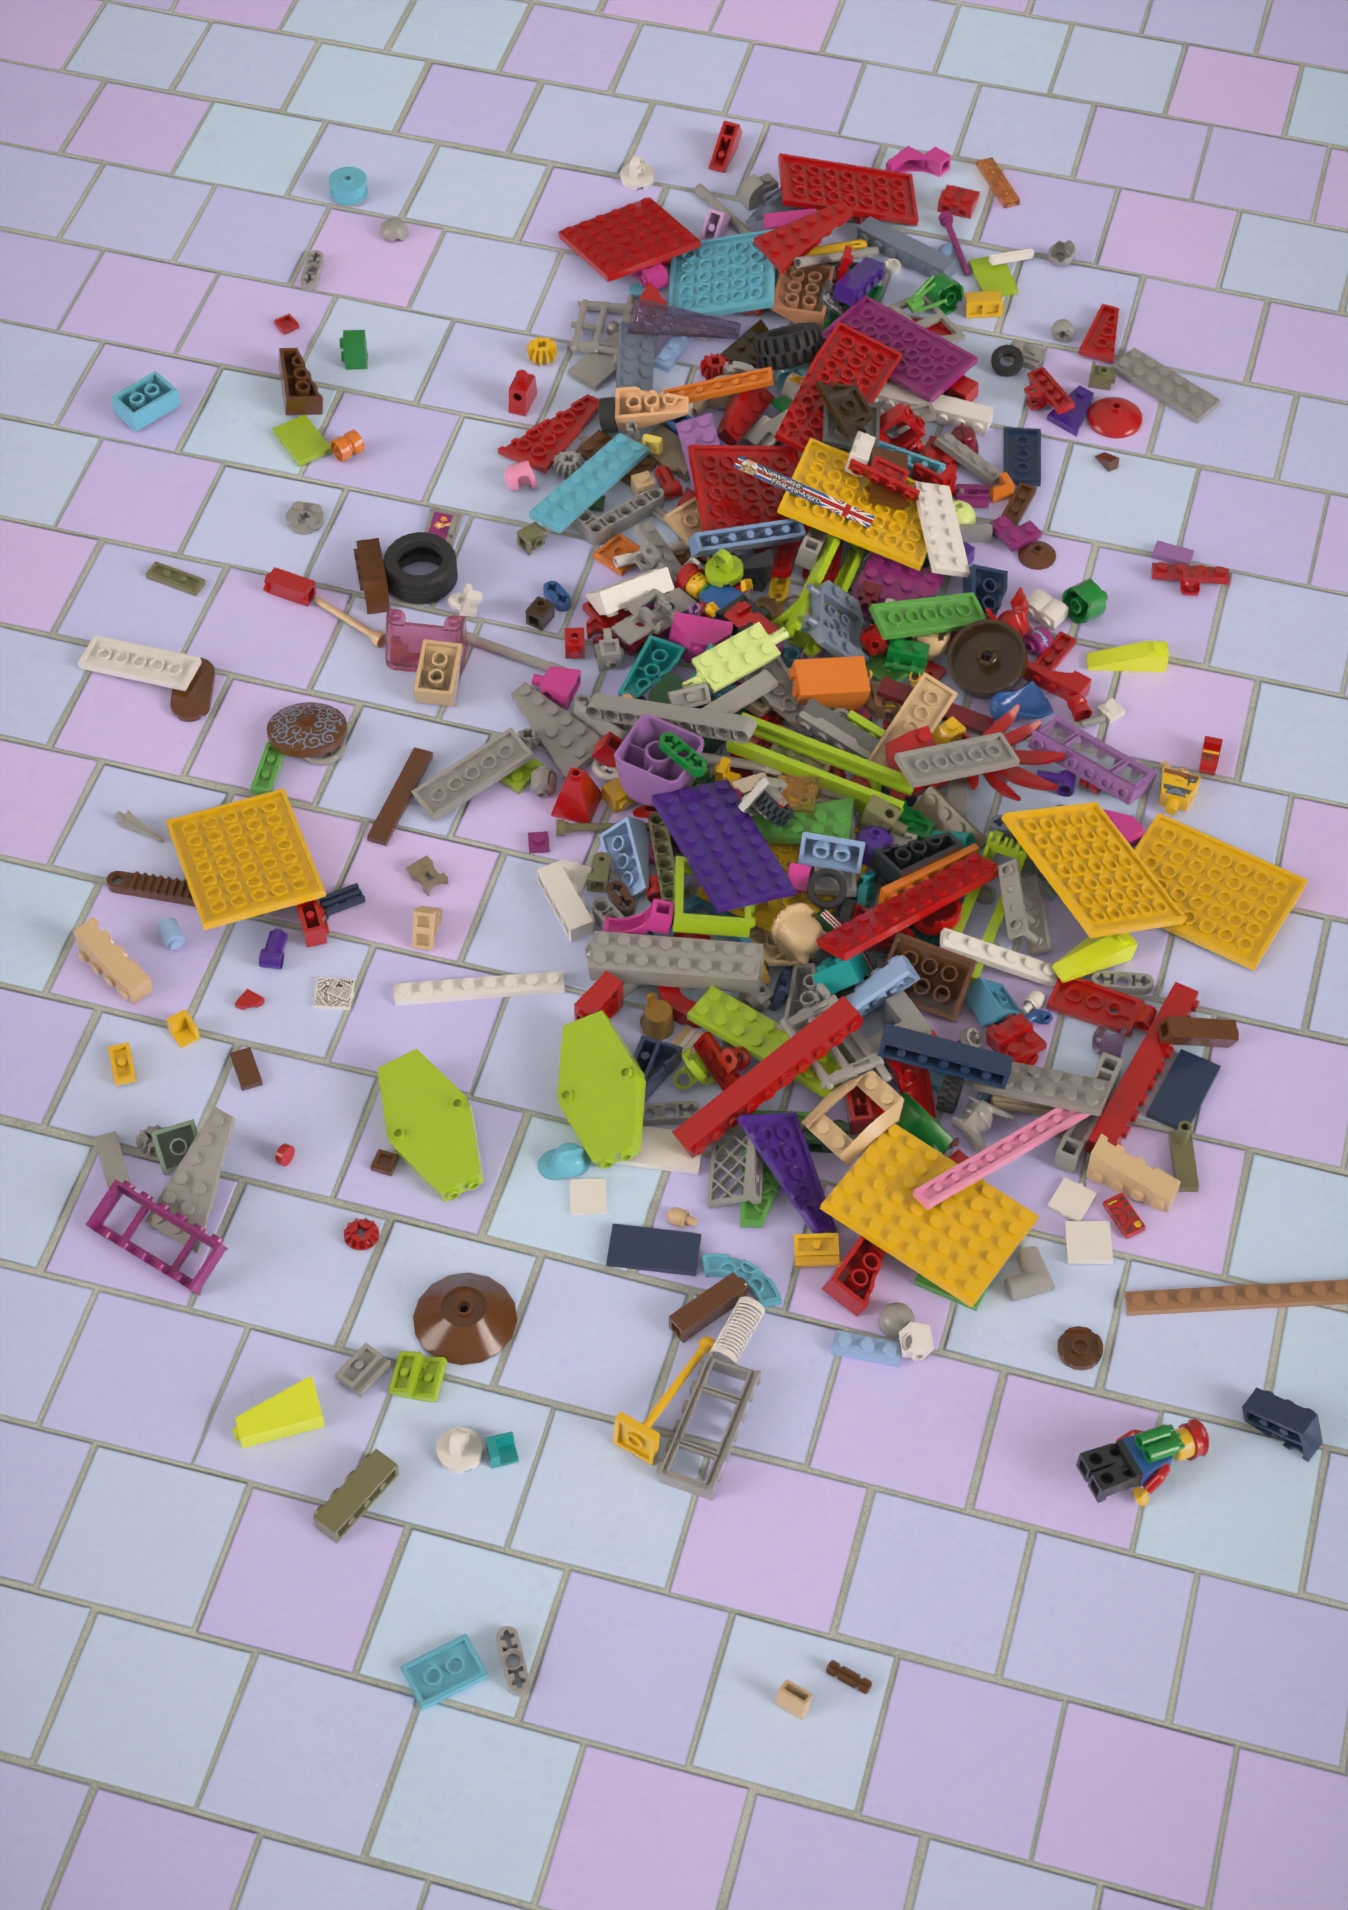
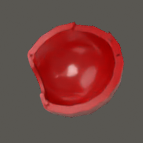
M955 900L912 925L924 935L940 936L944 928L953 930L958 925L962 915V905L960 901Z

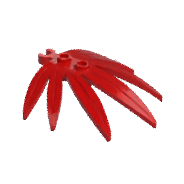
M1017 704L1004 714L982 736L999 732L1004 734L1014 722L1020 705ZM1039 720L1004 734L1010 746L1016 745L1029 738L1033 730H1038L1041 727L1042 721ZM962 733V740L970 738L967 733ZM1014 750L1021 765H1044L1065 758V752ZM1019 766L982 774L993 789L1015 801H1021V797L1000 777L1029 789L1047 791L1058 789L1057 784ZM979 774L966 777L967 783L972 790H976L978 787Z

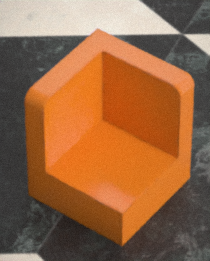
M1007 472L999 475L998 485L989 487V499L993 504L1010 499L1014 493L1015 484Z

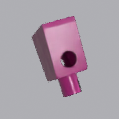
M550 666L544 676L539 674L533 675L532 685L540 687L541 694L559 707L568 710L581 684V670Z

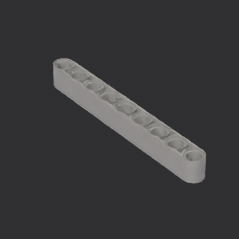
M602 693L594 694L585 709L586 715L591 719L634 726L641 715L650 714L701 737L737 743H748L757 727L756 721L748 716Z

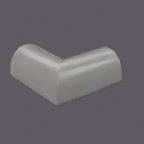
M1036 1246L1024 1248L1017 1255V1260L1023 1274L1004 1280L1012 1302L1055 1289L1053 1280Z

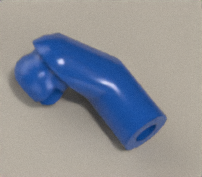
M1035 1009L1024 1015L1031 1023L1043 1025L1049 1024L1053 1019L1051 1012L1041 1009Z

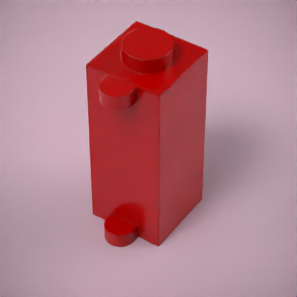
M276 567L266 575L264 580V592L306 607L310 605L317 595L314 580Z

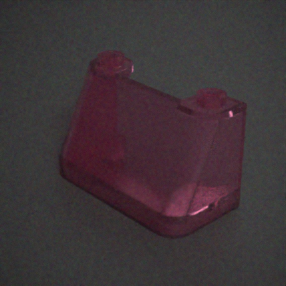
M388 608L386 614L385 660L389 669L417 672L423 639L462 644L459 674L462 673L468 651L466 616H449L444 621L443 626L405 622L406 615L402 610Z

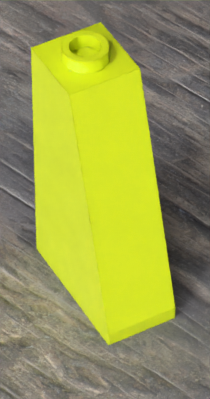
M310 1376L235 1417L237 1426L232 1428L235 1441L240 1440L243 1449L325 1427L313 1377Z

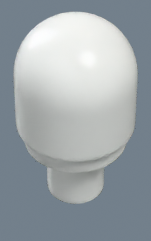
M1038 990L1032 991L1025 998L1024 1006L1020 1009L1021 1012L1026 1015L1030 1011L1039 1009L1045 1002V995Z

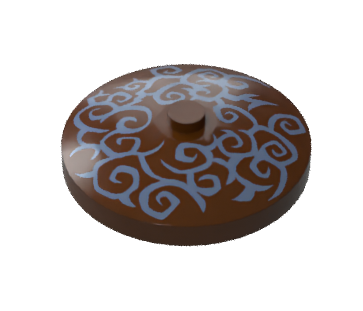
M317 702L298 703L285 707L275 713L267 724V737L270 745L284 755L297 758H310L327 754L338 748L347 736V721L343 713L333 706Z

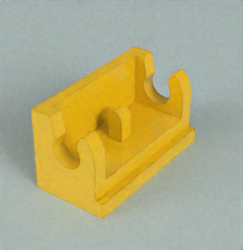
M1000 291L964 293L966 318L1002 317L1003 300Z

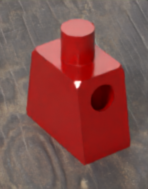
M518 370L509 387L508 411L509 413L526 417L538 393L535 376L527 373L525 370Z

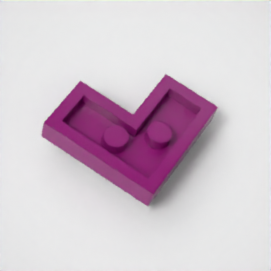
M1005 515L990 522L994 534L1011 552L1041 538L1042 532L1031 520L1018 527H1015Z

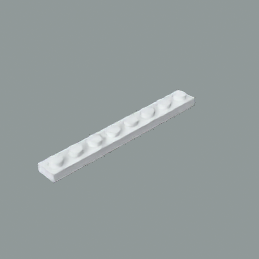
M563 971L394 984L395 1006L565 993Z

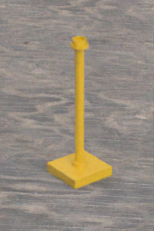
M705 1336L699 1340L700 1347L642 1423L621 1411L615 1417L613 1443L653 1466L658 1459L660 1433L651 1429V1426L705 1354L712 1349L715 1342L712 1337Z

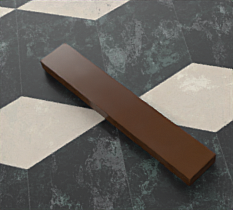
M416 747L413 748L367 835V841L387 846L412 798L411 791L418 787L433 758V752Z

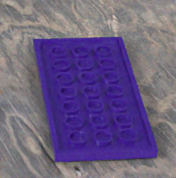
M728 779L652 795V803L682 854L686 857L688 864L717 913L795 896V887L749 813H744L739 809L738 806L741 800Z

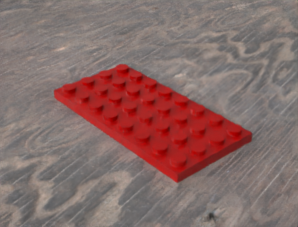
M779 153L778 166L782 205L804 209L816 208L819 211L844 201L853 210V216L868 218L870 216L876 220L917 226L919 219L912 174Z

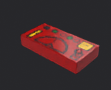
M1123 1193L1103 1201L1102 1206L1125 1239L1145 1231V1224Z

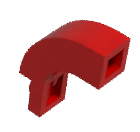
M657 986L658 1000H664L671 1005L675 1022L684 1026L687 1024L693 1028H702L687 1019L688 1012L697 1002L686 998L681 993L679 987Z

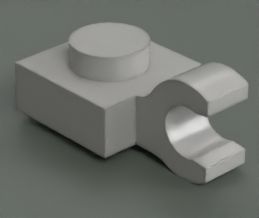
M611 628L603 629V640H599L601 661L621 659L619 639H612Z

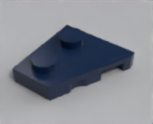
M785 966L780 973L773 991L774 996L770 1001L772 1005L769 1010L775 1012L779 1005H784L790 988L793 968Z

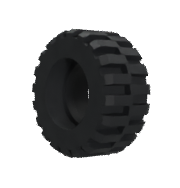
M815 322L790 324L758 334L753 340L758 367L760 369L771 367L772 371L793 368L813 362L824 344L821 327Z

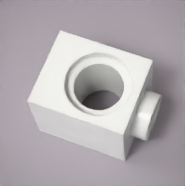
M910 1322L898 1332L902 1357L920 1361L925 1359L934 1350L930 1325Z

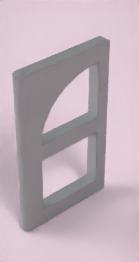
M925 295L921 297L925 306L932 304ZM908 298L888 306V308L912 320L902 310L907 308L905 301ZM937 306L929 309L934 315L915 322L924 328L942 322L953 334L940 337L953 344L965 340L966 337Z

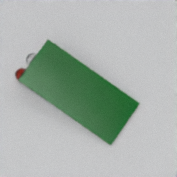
M905 1091L902 1095L904 1103L900 1113V1120L896 1124L943 1155H952L953 1147L959 1145V1137L954 1139Z

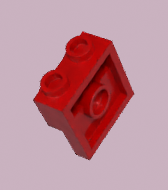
M947 184L938 200L937 212L949 211L952 215L971 219L980 198V191Z
M1021 1013L1015 1016L1013 1014L1008 1015L1004 1022L999 1025L992 1024L986 1031V1044L997 1053L1012 1056V1062L1021 1063L1047 1048V1042L1033 1030V1024Z

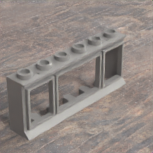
M708 1354L706 1361H701L699 1365V1378L697 1381L693 1380L690 1388L691 1397L689 1400L684 1401L681 1410L683 1416L681 1420L677 1419L674 1425L673 1433L675 1435L673 1440H668L665 1448L666 1457L664 1460L660 1459L656 1472L659 1473V1483L712 1501L717 1481L720 1482L722 1477L723 1465L725 1461L728 1462L731 1445L733 1441L736 1442L740 1423L745 1420L748 1403L753 1400L755 1386L760 1384L761 1370H751ZM711 1370L745 1381L740 1396L705 1385ZM702 1393L736 1404L717 1451L683 1440ZM679 1448L713 1460L705 1482L670 1470Z

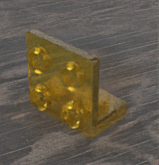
M779 775L778 779H783L788 784L781 792V795L787 801V804L790 805V808L793 809V812L813 813L816 798H821L822 795L819 777Z

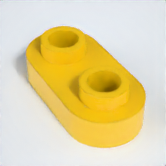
M771 577L768 598H775L777 605H784L787 601L790 577L785 579Z

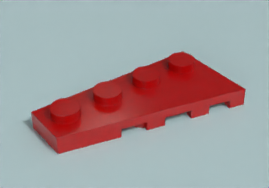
M1102 303L1079 348V355L1113 364L1119 308Z

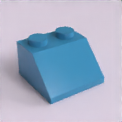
M978 978L970 986L966 1005L977 1016L976 1020L982 1027H989L992 1024L999 1025L1010 1014L1015 1016L1021 1013L1024 1016L1003 984Z

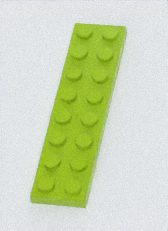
M711 986L687 1014L688 1020L735 1047H744L749 1055L759 1061L765 1059L790 1039L786 1031H781L777 1028L779 1023L714 986ZM827 1052L822 1059L817 1060L827 1075L841 1069L830 1052ZM811 1066L807 1071L793 1078L794 1081L824 1098L841 1084L834 1085L832 1090L827 1088L822 1090L820 1086L821 1080Z

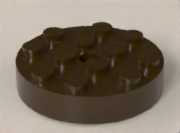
M985 619L965 626L955 635L948 649L947 663L955 684L963 692L976 698L992 699L998 692L1012 691L1021 682L1027 670L1028 655L1024 641L1016 629L999 620ZM985 657H992L990 662L984 661Z

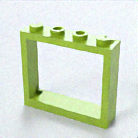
M676 856L673 902L675 903L673 910V932L749 938L750 928L755 927V917L751 916V914H754L755 905L744 907V918L683 913L684 874H695L688 864L686 857Z

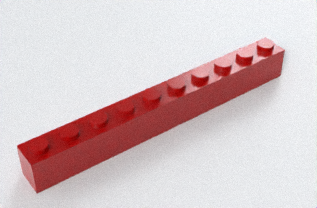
M1175 981L1089 1136L1085 1152L1091 1154L1101 1134L1108 1137L1107 1142L1114 1146L1117 1144L1122 1146L1120 1143L1122 1138L1127 1139L1131 1130L1129 1125L1131 1122H1136L1140 1113L1138 1111L1139 1107H1144L1149 1096L1147 1092L1149 1090L1153 1091L1157 1083V1079H1155L1157 1074L1161 1075L1166 1066L1164 1061L1166 1058L1170 1059L1174 1052L1173 1044H1160L1158 1023L1167 1016L1191 1017V1012L1195 1013L1200 1003L1197 1000L1199 991Z
M845 996L840 998L672 1131L677 1141L692 1159L696 1155L702 1154L706 1147L720 1140L730 1128L736 1127L739 1124L737 1119L741 1115L754 1113L764 1101L770 1100L778 1090L788 1086L793 1078L807 1071L812 1063L822 1059L834 1046L841 1044L844 1038L851 1032L857 1031L864 1023L860 1013Z

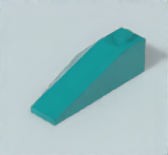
M649 635L618 691V695L630 694L634 699L642 697L678 665L686 647Z

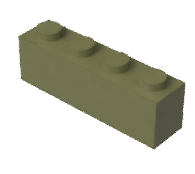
M375 1449L371 1454H367L357 1470H353L348 1474L345 1483L331 1493L330 1499L324 1505H320L316 1509L313 1516L315 1527L335 1543H338L398 1477V1464L378 1449Z

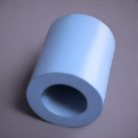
M170 917L158 923L157 929L166 949H180L185 943V938L177 920Z

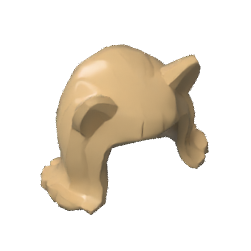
M800 902L788 905L784 910L780 911L772 925V934L776 944L782 942L786 949L795 953L800 963L806 965L809 961V955L819 950L816 939L825 935L826 932L823 931L821 924L812 918L815 914L814 910L807 904Z

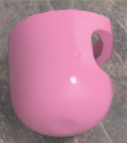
M528 460L512 464L505 469L504 477L510 490L519 491V486L525 484L530 485L532 489L538 488Z

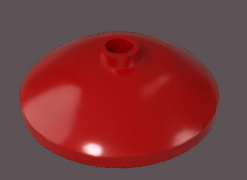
M1121 397L1099 399L1089 407L1087 412V421L1092 430L1107 438L1120 439L1135 434L1142 425L1143 417L1140 409L1133 402Z

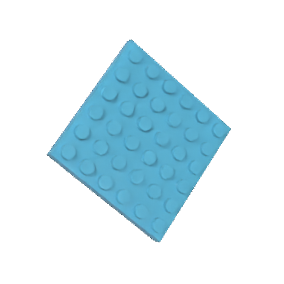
M774 229L701 240V247L671 258L668 322L674 323L774 307L775 266L754 244V237Z

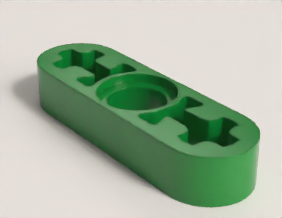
M665 732L660 736V750L690 775L701 777L706 773L707 761L677 735ZM685 752L688 756L680 757L678 753Z

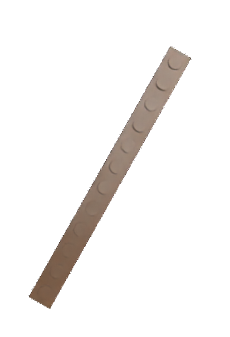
M1348 1279L1125 1292L1124 1298L1127 1316L1348 1304Z

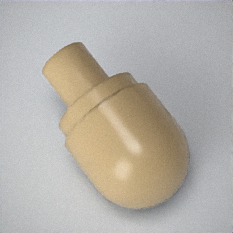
M673 1207L667 1213V1220L673 1225L679 1227H686L687 1225L695 1227L697 1225L698 1218L690 1216V1212H687V1210Z

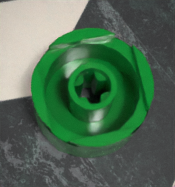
M941 272L935 275L934 279L924 288L925 290L932 283L936 284L925 296L932 303L947 299V302L937 307L945 315H949L956 310L957 306L955 305L957 302H961L964 289L959 282Z
M1090 578L1066 589L1062 595V602L1068 606V617L1076 624H1084L1101 616L1105 612L1106 601L1108 600L1107 593L1101 590Z

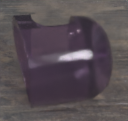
M1099 1026L1094 1031L1092 1037L1093 1051L1100 1056L1105 1052L1121 1058L1128 1027H1121V1032L1114 1035L1106 1031L1107 1026Z

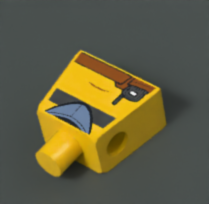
M1163 767L1160 781L1159 805L1166 807L1165 812L1168 815H1176L1177 810L1187 811L1198 792L1201 777Z

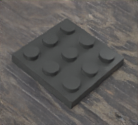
M824 402L822 443L836 448L851 450L856 435L850 441H847ZM868 403L874 416L860 432L876 437L873 446L879 447L880 405Z

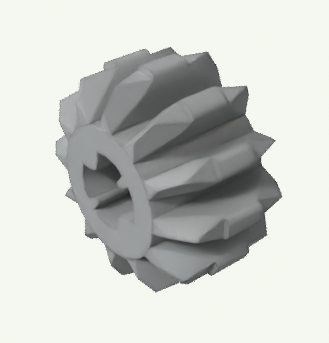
M567 449L565 452L559 451V454L554 457L553 470L556 472L557 477H562L565 480L584 464L583 457L580 453H575L574 450L568 452Z

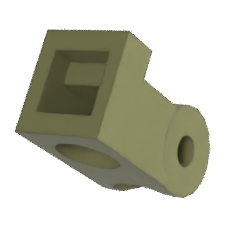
M598 852L593 856V874H587V891L607 893L611 873V857L608 853Z

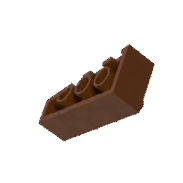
M279 348L278 365L285 415H322L323 397L319 394L318 387L313 382L309 370L307 371L298 348Z
M379 538L356 541L357 548L353 550L360 591H364L367 615L390 612L387 580Z

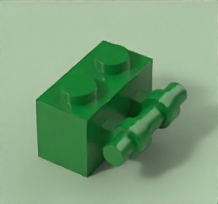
M900 638L891 639L884 669H889L894 673H898V671L909 673V675L913 672L912 676L914 677L920 673L922 676L926 670L930 644Z

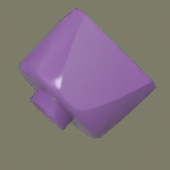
M650 714L641 715L614 753L619 781L624 792L641 804L654 806L652 795L691 787L694 776L690 775L660 750V736L665 732L674 733L699 755L702 754L705 743L701 736ZM685 752L678 753L680 757L688 756Z

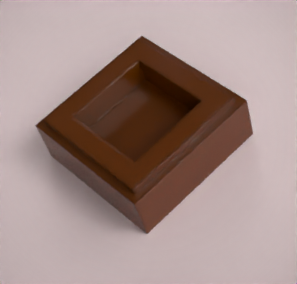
M378 1149L370 1166L371 1171L392 1177L400 1159L399 1155Z

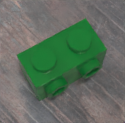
M343 330V338H340V349H343L341 351V361L345 362L346 370L367 369L368 352L365 330Z

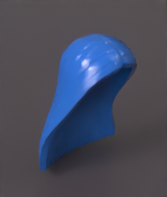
M1029 681L1023 687L1016 690L998 692L989 702L990 714L996 721L1017 704L1020 705L1014 721L1040 719L1054 713L1050 702L1044 697V694L1034 681Z

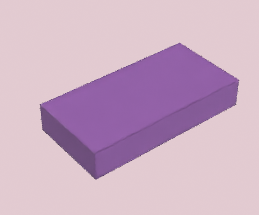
M1157 540L1151 558L1171 564L1183 563L1190 565L1194 550Z

